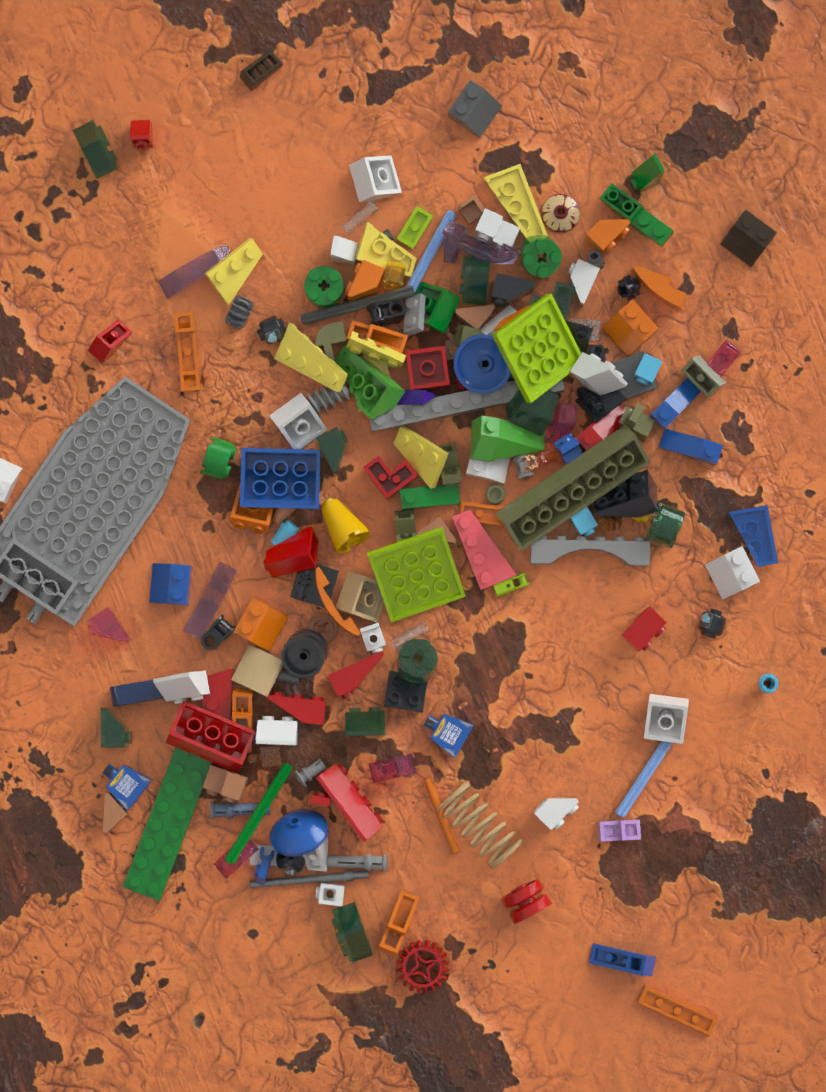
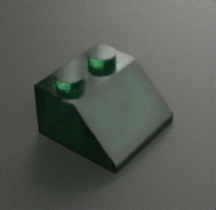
M519 389L505 406L508 421L541 436L553 420L559 394L547 390L532 403H526Z
M335 427L316 437L317 443L334 476L339 474L347 449L346 443H348L343 430L339 431Z
M370 707L368 712H361V708H349V712H345V736L386 735L385 711H381V707Z
M101 708V748L129 747V744L132 743V732H129V727L110 708Z

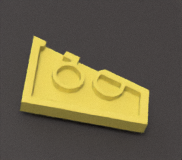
M369 222L365 223L355 260L362 262L364 259L385 270L411 277L417 258L390 240L384 233L374 228Z
M252 238L246 240L205 273L227 305L231 303L263 255Z

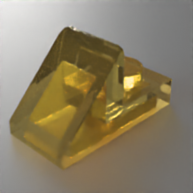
M387 261L384 273V288L395 290L404 287L405 263Z

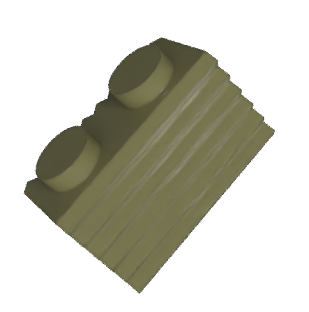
M699 355L693 357L681 370V372H684V375H687V378H690L692 384H695V386H698V389H701V392H704L706 397L715 395L726 383Z

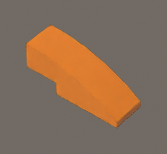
M634 265L633 274L652 295L668 306L677 310L681 309L687 293L670 287L671 278Z
M352 320L346 337L348 343L350 335L354 331L358 333V338L360 339L369 338L376 343L377 347L386 346L401 354L408 339V335L373 324L366 325Z
M233 689L232 721L252 730L253 690ZM252 744L249 748L248 753H252Z
M401 890L377 950L394 957L397 956L418 904L419 897Z

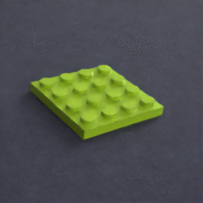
M551 293L544 295L492 334L526 403H532L566 377L581 355Z
M442 527L367 553L391 623L466 597Z

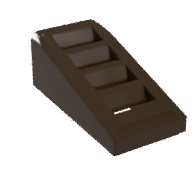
M269 50L241 70L240 79L252 91L283 66V64ZM266 59H269L274 66L271 67ZM260 64H263L264 67L267 69V71H265V70L260 66ZM254 69H256L261 75L258 76Z

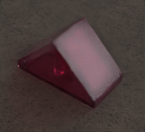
M726 339L707 364L721 377L742 351Z

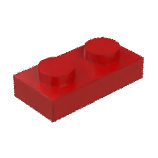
M317 791L316 795H311L310 803L329 807L332 799L328 797V793Z

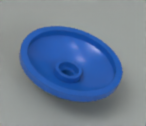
M474 335L466 339L456 351L454 357L455 374L459 382L468 390L480 394L491 393L503 387L510 378L511 372L492 335ZM484 360L489 362L488 367L483 366Z
M309 809L291 811L279 818L271 828L269 837L271 845L275 851L285 856L308 854L324 842L328 834V824L325 817L317 811Z

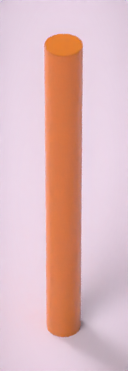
M431 777L423 781L452 854L457 853L459 848L448 820L443 818L444 810L442 809L440 812H437V808L441 805Z

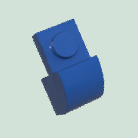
M571 433L554 442V446L565 465L583 454L579 447L580 443L576 437L573 438Z

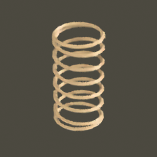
M464 782L437 808V812H440L457 796L443 814V818L447 819L465 807L453 822L452 828H458L474 816L462 831L461 838H466L481 828L470 843V847L474 848L491 836L480 850L479 857H484L498 848L488 862V866L491 869H495L522 843V839L512 844L497 860L495 858L515 836V832L509 833L485 851L504 829L506 822H502L477 841L497 817V812L492 813L468 831L486 810L488 803L482 804L459 822L479 798V793H476L451 811L470 788V784Z

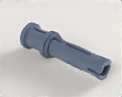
M211 801V819L215 817L231 819L233 816L252 815L259 803L233 804L229 801L227 803H214V801ZM270 807L265 815H270Z

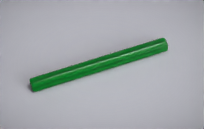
M284 763L226 855L224 859L226 863L230 865L235 864L292 771L293 767L288 763Z

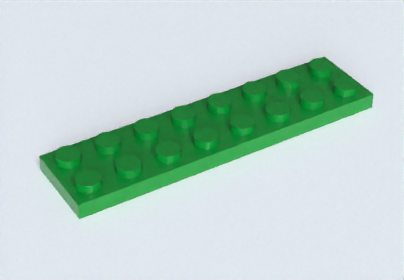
M175 747L125 879L124 888L158 901L161 900L212 762Z

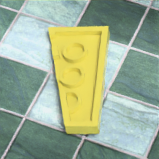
M521 164L484 177V180L511 219L520 228L525 239L533 235L548 236Z
M293 323L288 324L274 359L336 392H341L348 374L331 358H328L318 346H315L305 334H302Z

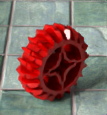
M417 940L418 946L416 947L413 942H410L409 944L412 949L409 950L404 946L403 950L406 952V955L403 953L398 955L403 961H396L397 965H402V968H397L396 972H403L398 979L402 980L405 978L406 981H404L403 986L405 987L410 983V991H413L414 986H416L418 994H420L421 988H424V992L427 994L428 987L430 986L432 991H436L434 984L437 983L441 987L442 983L439 979H447L442 973H449L448 968H443L444 965H449V961L442 960L447 957V954L443 953L440 955L442 947L435 950V942L429 947L428 940H425V945H421V941ZM419 951H429L436 957L424 959ZM413 954L416 965L407 971L406 962ZM418 957L421 962L423 961L428 964L426 966L427 975L425 972H422V969L421 971L417 969L419 967ZM439 962L438 974L432 979L429 969ZM421 974L427 982L420 983L414 981L410 976Z

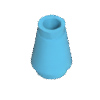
M287 519L281 523L271 542L277 545L297 534L299 528Z
M764 674L759 679V687L764 693H773L778 688V679L773 674ZM766 680H768L770 683L769 687L767 688L765 685H763V682Z

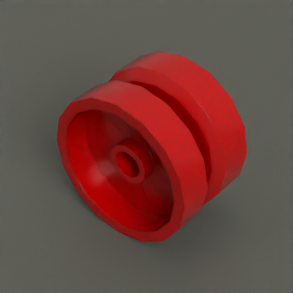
M539 878L518 886L501 898L505 908H512L518 905L509 914L514 924L535 915L552 904L547 894L534 897L543 890Z

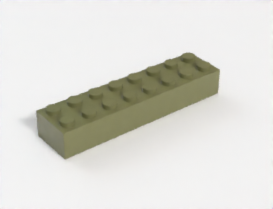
M624 425L495 514L511 541L522 551L651 462L637 436L627 425Z

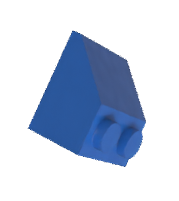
M153 563L149 602L189 606L192 566Z

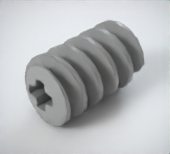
M345 383L341 392H336L328 387L326 390L321 386L320 393L315 389L313 390V397L306 393L313 409L319 414H322V407L328 411L329 404L336 407V400L343 404V397L350 400V393Z

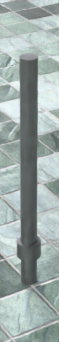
M344 870L343 873L266 879L264 885L257 884V880H250V888L343 880L345 882H353L354 879L369 878L367 870L354 872L352 870Z

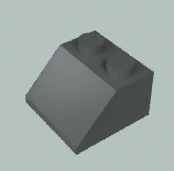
M470 80L448 111V117L480 138L502 105L485 89Z

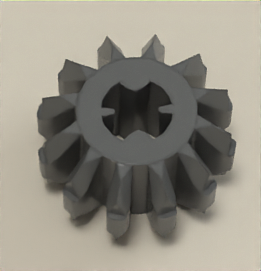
M238 295L226 315L225 322L233 328L242 329L254 307L253 302L246 297Z

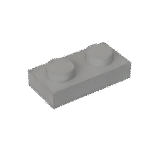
M421 293L408 297L405 301L406 311L403 333L408 336L422 332L424 329L426 296Z

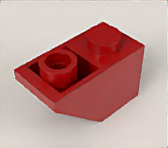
M151 120L131 121L130 141L137 150H148L149 147H153Z

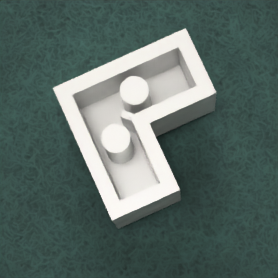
M485 208L475 229L477 241L485 245L488 243L495 245V249L500 252H510L520 228L502 220L503 216Z

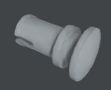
M318 759V761L306 769L302 768L300 773L296 770L295 775L300 784L307 787L306 782H311L312 778L326 770V767Z

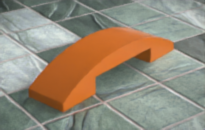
M193 311L173 313L181 392L201 390Z
M320 567L316 568L315 584L324 608L345 631L354 636L360 635L361 633L351 617L343 621L323 588L329 584Z

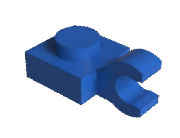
M264 847L259 852L262 863L261 865L257 864L254 876H257L256 883L260 885L265 884L270 863L275 854V851L272 850L269 856H265L263 854Z

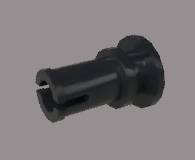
M598 344V346L594 345L588 348L586 354L590 355L592 353L598 356L602 362L604 361L605 349L602 345Z

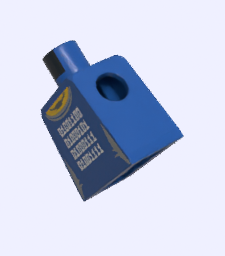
M443 714L440 721L429 715L424 726L434 731L430 738L454 758H456L474 726L471 723Z
M109 764L103 771V774L111 779L106 788L126 810L131 809L153 781L151 778L127 765H123L117 770Z

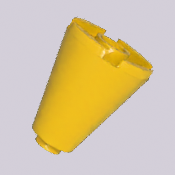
M329 498L323 502L321 510L334 549L338 554L347 553L352 550L351 546L355 544L359 546L370 536L369 529L338 499Z

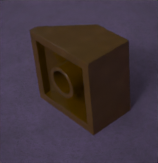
M745 209L720 245L752 267L777 232Z

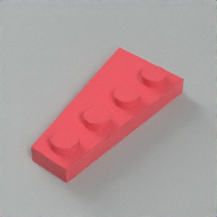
M470 509L451 516L480 590L517 576Z

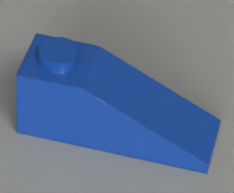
M686 378L649 417L654 419L655 423L664 430L701 392V389L692 384L690 378Z
M668 429L664 430L659 446L661 449L714 466L718 463L723 447L722 444Z
M593 944L589 963L641 976H652L656 957Z

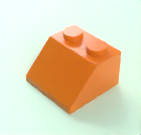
M633 299L602 327L627 357L659 329Z
M252 598L234 633L270 651L288 617Z

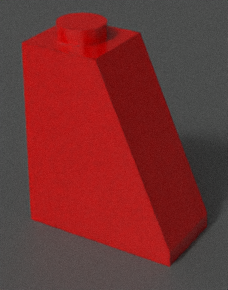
M312 526L305 528L266 551V558L263 564L265 570L269 571L272 578L316 568L319 539Z

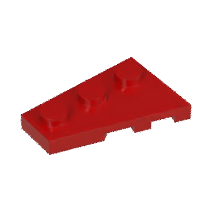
M233 668L208 675L210 694L203 695V699H201L203 709L228 720H231V679L233 677Z

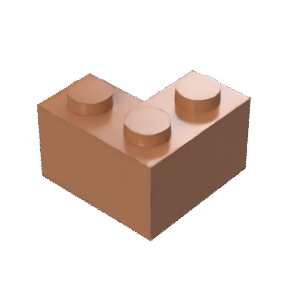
M210 765L203 788L207 789L206 793L217 796L220 793V795L224 796L223 800L236 803L237 800H242L249 777Z

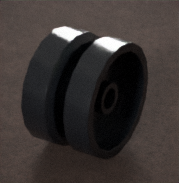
M312 629L296 631L289 637L282 649L281 661L283 666L291 675L298 678L314 676L321 670L328 657V645L325 638Z

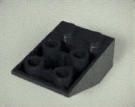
M648 470L637 472L594 501L595 516L640 518L658 512L657 485Z

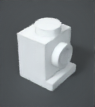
M379 623L360 629L367 652L372 651V654L384 650L383 647L386 646ZM372 635L377 636L375 643L370 641Z
M321 883V886L316 888L315 898L319 899V904L342 906L345 885ZM328 890L333 891V897H327L326 892Z

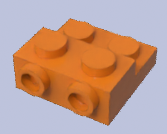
M239 483L230 516V524H233V527L240 530L245 527L251 528L257 534L269 532L274 508L240 507Z

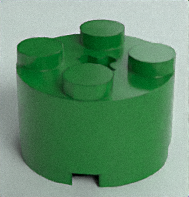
M546 235L530 236L520 247L521 263L533 276L546 278L552 275L561 264L562 254L559 247ZM540 253L544 256L543 258H538L537 255Z
M320 266L312 269L305 279L304 288L306 296L316 307L327 308L335 306L342 299L344 283L337 270L328 266ZM324 283L329 287L326 288V291H322V288H320Z
M211 436L210 441H213V444L209 443L202 463V467H205V470L201 469L200 474L223 480V478L228 477L231 468L228 465L229 459L233 460L237 447H234L232 442Z

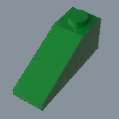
M652 155L630 175L631 179L629 181L633 189H637L639 193L660 183L665 170L657 155Z
M458 484L436 486L432 489L429 486L400 489L402 510L461 504Z

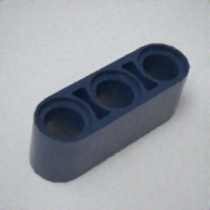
M153 680L110 687L113 707L164 698Z

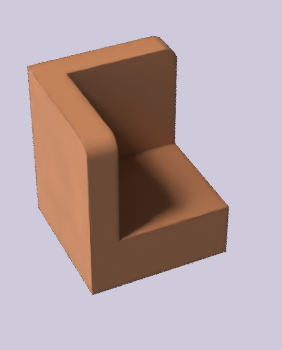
M474 194L458 205V210L468 225H471L481 218L484 207Z

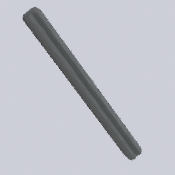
M412 285L308 312L301 315V320L304 325L367 309L366 307L369 304L375 302H387L412 297L415 295V291Z

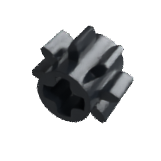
M627 275L618 281L617 291L621 298L627 297L628 301L641 294L639 292L641 284L636 277L631 278L630 275Z

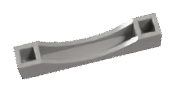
M543 536L531 544L530 564L550 565L558 558L571 552L597 550L619 558L628 566L650 565V541H645V538H633V541H626L624 537H614V541H606V537H594V541L586 540V537H574V540H566L567 537L555 536V540H547V536Z

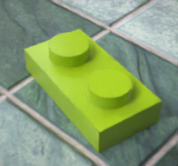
M416 206L397 237V241L414 250L431 222L433 215Z

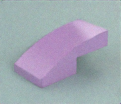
M640 820L597 822L598 841L600 842L641 839Z

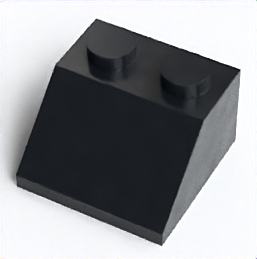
M497 273L491 302L500 308L511 306L532 293L535 282Z

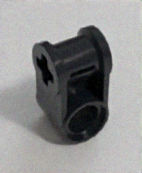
M400 300L375 302L366 307L367 312H370L372 320L370 324L379 327L400 323L403 321L406 311L405 304ZM392 310H398L400 313L395 314Z
M223 614L217 618L201 638V644L207 651L217 649L236 628V626H232L224 619L225 616ZM210 636L216 639L215 645L207 647L205 639Z

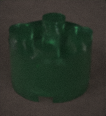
M659 503L658 512H655L652 517L651 527L648 529L645 539L672 549L678 531H680L685 512Z
M413 639L406 642L400 648L397 659V670L400 676L414 684L428 681L434 674L438 662L435 648L425 639Z

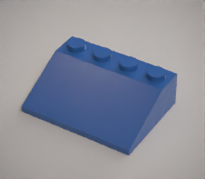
M242 448L240 507L319 509L321 450Z

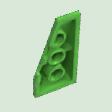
M345 344L335 358V362L348 374L346 380L350 386L351 394H354L357 400L358 408L370 419H374L393 409L405 393V390L363 356L351 352L350 348H347V344Z
M480 416L472 421L470 455L472 460L491 462L498 459L544 451L545 431L488 416Z

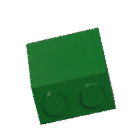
M420 282L415 295L421 293L426 296L424 326L431 330L445 333L461 298L445 288Z

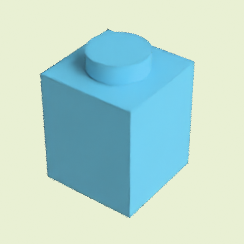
M645 353L633 377L637 378L636 381L640 384L647 386L648 383L651 385L663 361Z
M585 507L569 518L579 536L583 534L585 537L596 531L594 528L598 526L588 507Z

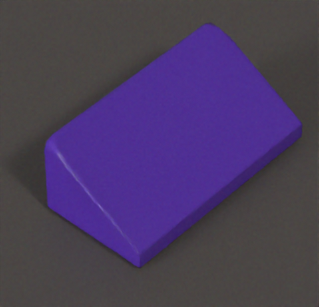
M405 390L397 405H422L435 398V394L425 390Z

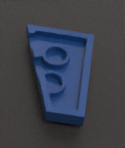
M768 505L729 512L758 567L777 564L778 559Z

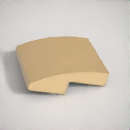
M248 645L231 680L267 697L283 667L281 659Z

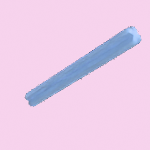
M447 210L406 286L412 285L414 291L419 286L455 220L456 214Z
M660 742L616 809V814L623 818L626 816L673 742Z

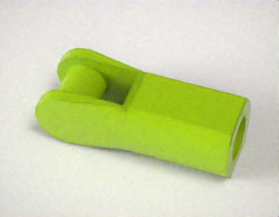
M522 573L494 584L493 588L497 597L530 585V582H527L525 577L527 574ZM518 578L520 586L515 587L512 580Z

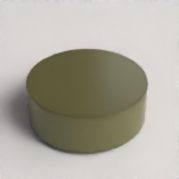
M493 484L487 488L486 498L492 504H499L505 498V490L501 485Z

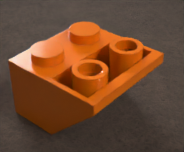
M628 219L599 220L586 233L584 241L593 250L600 251L602 255L604 253L608 255L615 248L616 241L618 239L622 241L628 235L631 222Z
M364 259L362 264L358 263L354 271L355 279L353 282L350 281L346 288L348 301L378 293L385 277V269Z

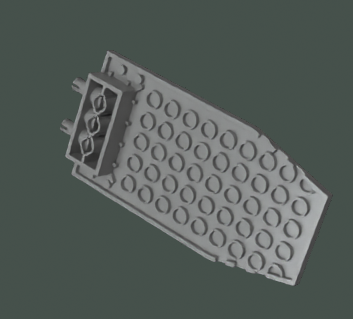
M124 377L103 398L97 401L93 407L80 416L73 425L69 426L0 526V578L3 581L0 585V601L3 603L11 589L16 588L34 600V606L25 617L30 622L36 625L45 610H49L76 627L164 496L191 420L127 377Z

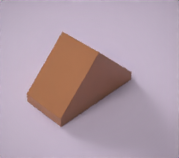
M495 305L455 309L456 317L469 327L479 330L495 311Z
M441 517L417 532V535L442 527L447 542L455 545L456 539Z
M105 793L102 833L111 831L129 814L112 793Z

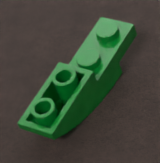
M612 183L600 197V200L621 219H628L631 222V227L645 238L651 239L661 248L674 233L670 227L645 210L640 203Z

